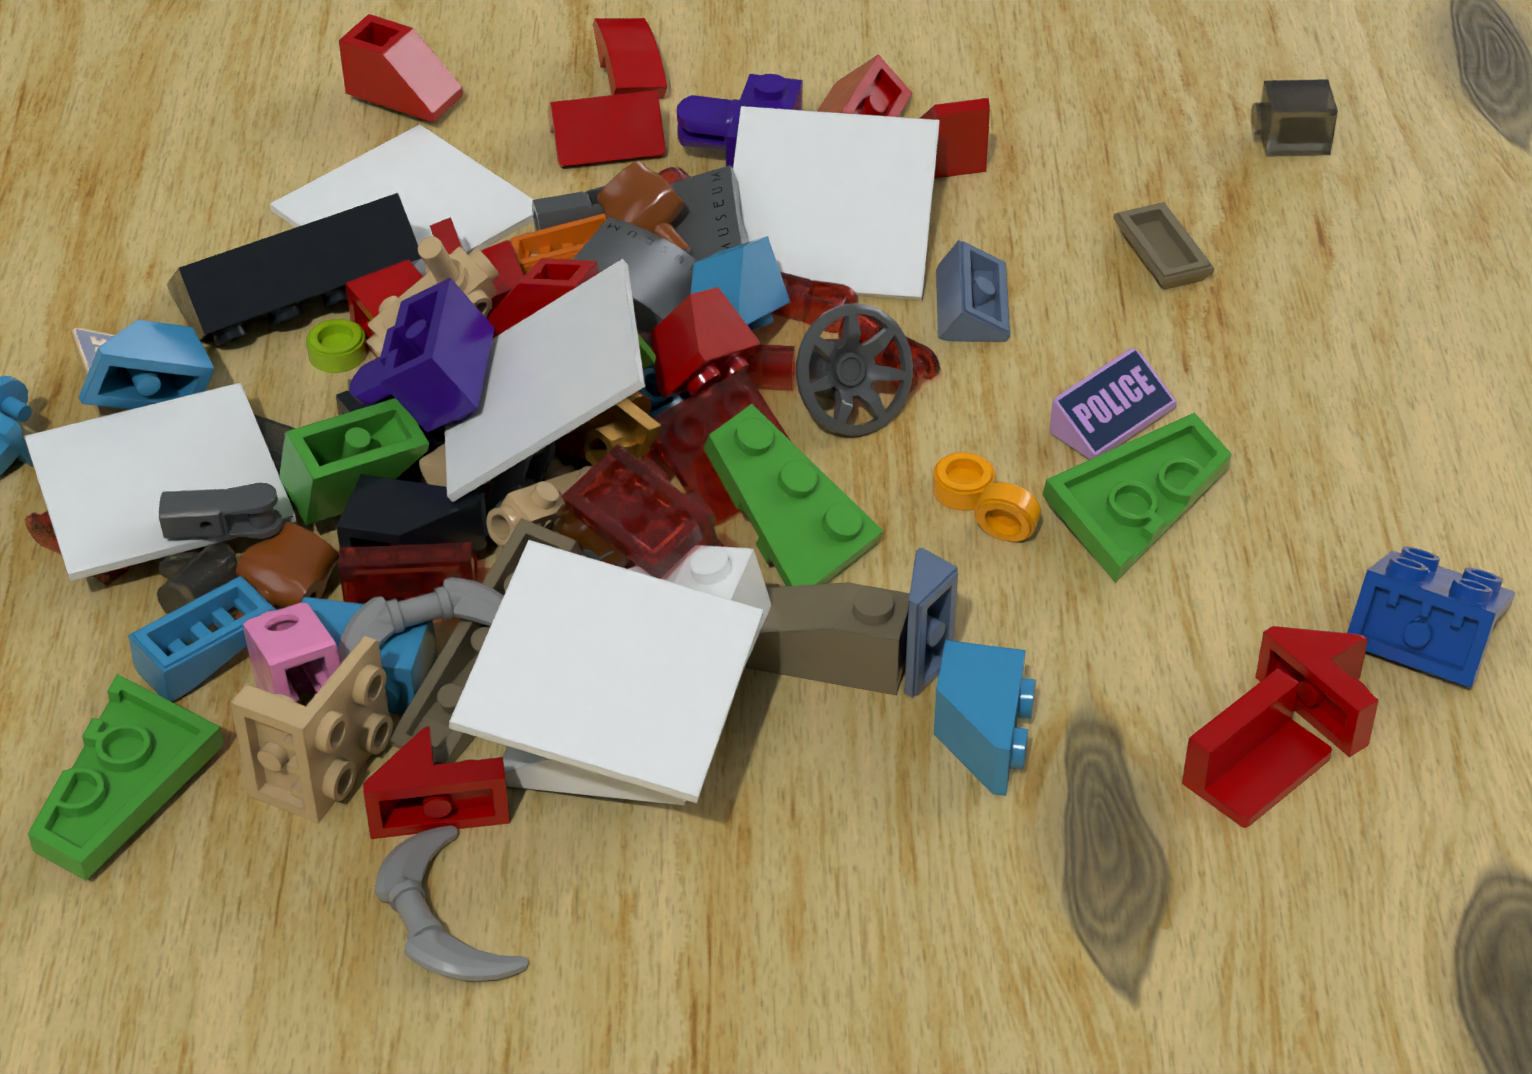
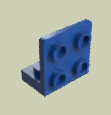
M1405 546L1402 547L1401 553L1391 551L1367 569L1347 633L1365 636L1368 639L1367 652L1471 688L1476 683L1495 623L1512 605L1515 592L1501 587L1503 579L1493 573L1467 567L1462 574L1438 566L1440 558L1422 549Z

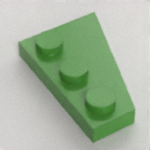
M753 404L709 434L703 449L736 509L745 511L759 537L756 545L766 563L773 562L785 586L827 584L877 545L884 531Z
M1194 412L1046 479L1042 496L1116 583L1227 470L1232 454Z
M116 674L107 691L109 702L99 719L92 718L82 735L84 747L72 768L62 771L28 832L33 852L84 880L90 878L224 746L220 726Z

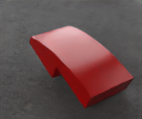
M595 18L593 29L600 68H607L611 95L658 90L659 99H663L667 90L666 77L656 40L646 19Z

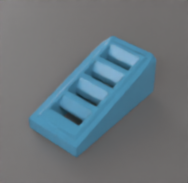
M239 576L129 634L128 638L134 667L138 674L159 696L173 702L198 686L247 646L243 624L248 619L260 616L268 611H276V609L242 576ZM234 606L244 615L237 620L227 612ZM213 623L218 630L211 632L207 627ZM191 640L194 642V643H192V644L186 646V644H187L188 642H190Z

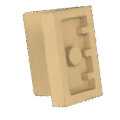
M364 636L307 706L297 703L286 695L272 694L245 684L233 698L230 704L248 796L319 823L336 801H342L349 794L358 772L372 754L377 755L385 748L392 733L393 722L389 716L385 690L386 672L382 668L378 640Z

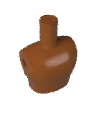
M636 161L624 168L598 194L597 202L602 207L606 219L612 217L631 223L670 241L688 254L691 253L692 249L671 225L686 205L685 201L660 174L651 171L642 161Z
M285 522L282 529L276 535L250 546L243 553L237 564L236 577L242 576L274 608L275 606L285 608L301 603L303 597L321 599L331 573L339 561V555L321 537L297 524ZM238 611L233 618L237 620L244 615Z

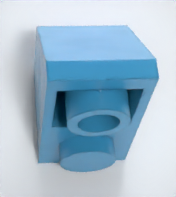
M768 236L716 252L693 263L691 294L719 287L751 330L774 322L771 312L790 303Z
M945 640L936 687L934 735L992 794L1006 796L1010 768L1023 770L1025 763L1028 729L1017 727L1018 718L1031 719L1036 679L1023 678L1026 650Z

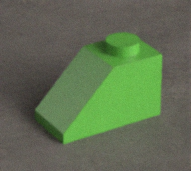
M395 398L286 431L279 478L304 523L308 525L342 514L361 474L396 479L428 451L429 442L416 420Z

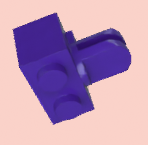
M749 74L740 100L696 95L688 96L677 105L678 140L685 147L725 151L726 166L731 165L733 169L741 106L802 110L803 80L784 78L777 74Z
M448 278L401 301L395 326L387 329L381 356L360 367L350 383V393L365 407L396 398L426 432L449 422H460L478 409L495 328L451 278Z

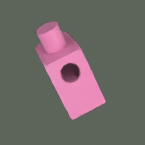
M298 603L276 611H268L260 616L248 619L243 624L254 678L259 689L272 694H283L295 701L300 700L297 693H308L314 697L340 666L334 639L308 603Z

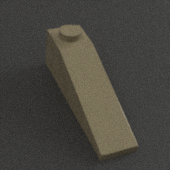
M521 518L482 584L505 595L528 540L584 556L576 540ZM460 619L391 734L389 742L392 746L401 749L421 729L430 726L435 764L455 762L476 736L449 729V721L490 626L467 619Z
M849 582L766 588L772 606L745 668L897 696L906 665L910 593Z

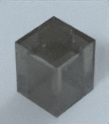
M1329 80L1264 81L1261 102L1253 103L1251 128L1253 135L1261 136L1266 157L1331 155L1338 109Z

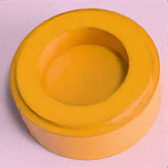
M959 452L947 455L937 462L933 471L934 496L943 505L956 510H974L983 489L989 484L995 483V470L992 464L985 458L973 453Z
M997 482L989 484L983 489L975 506L974 516L980 527L989 535L1003 541L1018 542L1028 539L1033 534L1041 516V507L1036 498L1022 487L1011 483Z

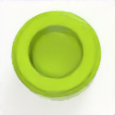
M331 319L319 323L307 334L306 344L309 361L315 368L329 373L349 371L359 366L367 356L364 330L355 322L345 319Z

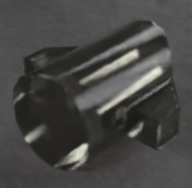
M219 542L208 545L200 552L177 553L169 555L159 563V574L168 580L158 588L157 598L165 613L169 614L237 578L236 568L238 563L235 552L229 545ZM234 606L227 612L233 617L239 610Z

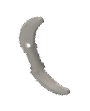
M449 577L444 580L442 587L434 588V592L398 602L396 599L386 601L382 596L374 597L365 603L346 625L338 648L340 664L364 636L378 640L379 646H381L392 634L405 631V627L439 618L444 621L453 617L475 621L491 627L504 595L476 581Z
M445 826L420 832L397 845L388 854L378 871L375 895L381 902L390 903L392 909L399 913L408 931V940L404 951L408 958L436 974L466 981L499 980L527 970L528 960L525 957L502 956L480 951L447 934L440 921L433 917L424 900L425 892L421 885L428 864L440 849L457 838L458 829L456 827Z

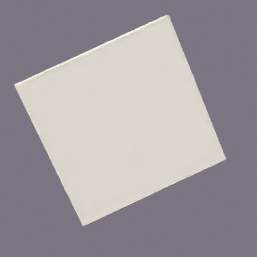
M741 106L733 171L739 188L740 218L746 229L748 242L768 236L786 291L922 301L940 120Z
M420 124L270 203V210L296 228L398 193L418 245L424 238L433 236L430 225L451 217L467 255L476 248L480 251L533 221L532 198ZM421 259L414 266L424 277L427 265Z
M623 259L492 339L478 409L460 422L444 424L447 497L452 502L645 387L628 264Z
M241 383L24 436L70 581L238 538L237 536L228 535L164 538L159 521V502L164 491L228 489L254 483H268L277 491L278 501L273 509L279 511L282 515L283 524L285 522H296L295 513Z
M528 540L451 716L449 729L697 803L764 610Z

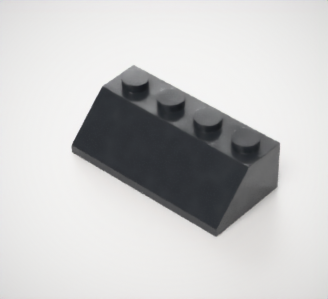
M398 193L179 267L167 283V287L188 326L194 328L199 340L213 337L216 346L250 334L247 324L268 317L271 326H275L304 315L301 307L303 304L321 298L324 301L325 307L347 301V282L408 259L415 265L422 258L418 253V243Z

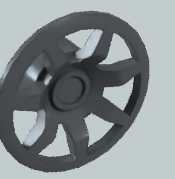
M844 304L823 313L813 322L805 333L798 350L796 381L804 406L818 423L834 433L862 436L886 426L904 406L912 383L913 361L906 336L896 321L887 313L873 306ZM857 315L870 317L879 322L884 328L862 344L859 342L861 330ZM844 317L841 339H823L820 337L822 332L832 322ZM892 338L899 351L901 370L875 363L874 357L887 347ZM874 380H899L894 399L884 409L881 398L871 385ZM815 395L821 398L835 399L833 418L821 408ZM857 398L861 401L874 419L859 425L846 424L853 408V399Z

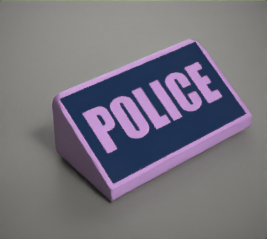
M1131 348L1053 400L1049 432L1090 460L1118 447L1176 407V400L1144 356L1136 349Z

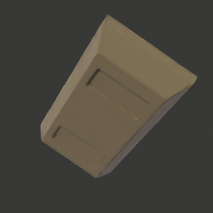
M1165 202L1114 214L1113 219L1164 290L1203 281L1214 272L1213 265Z

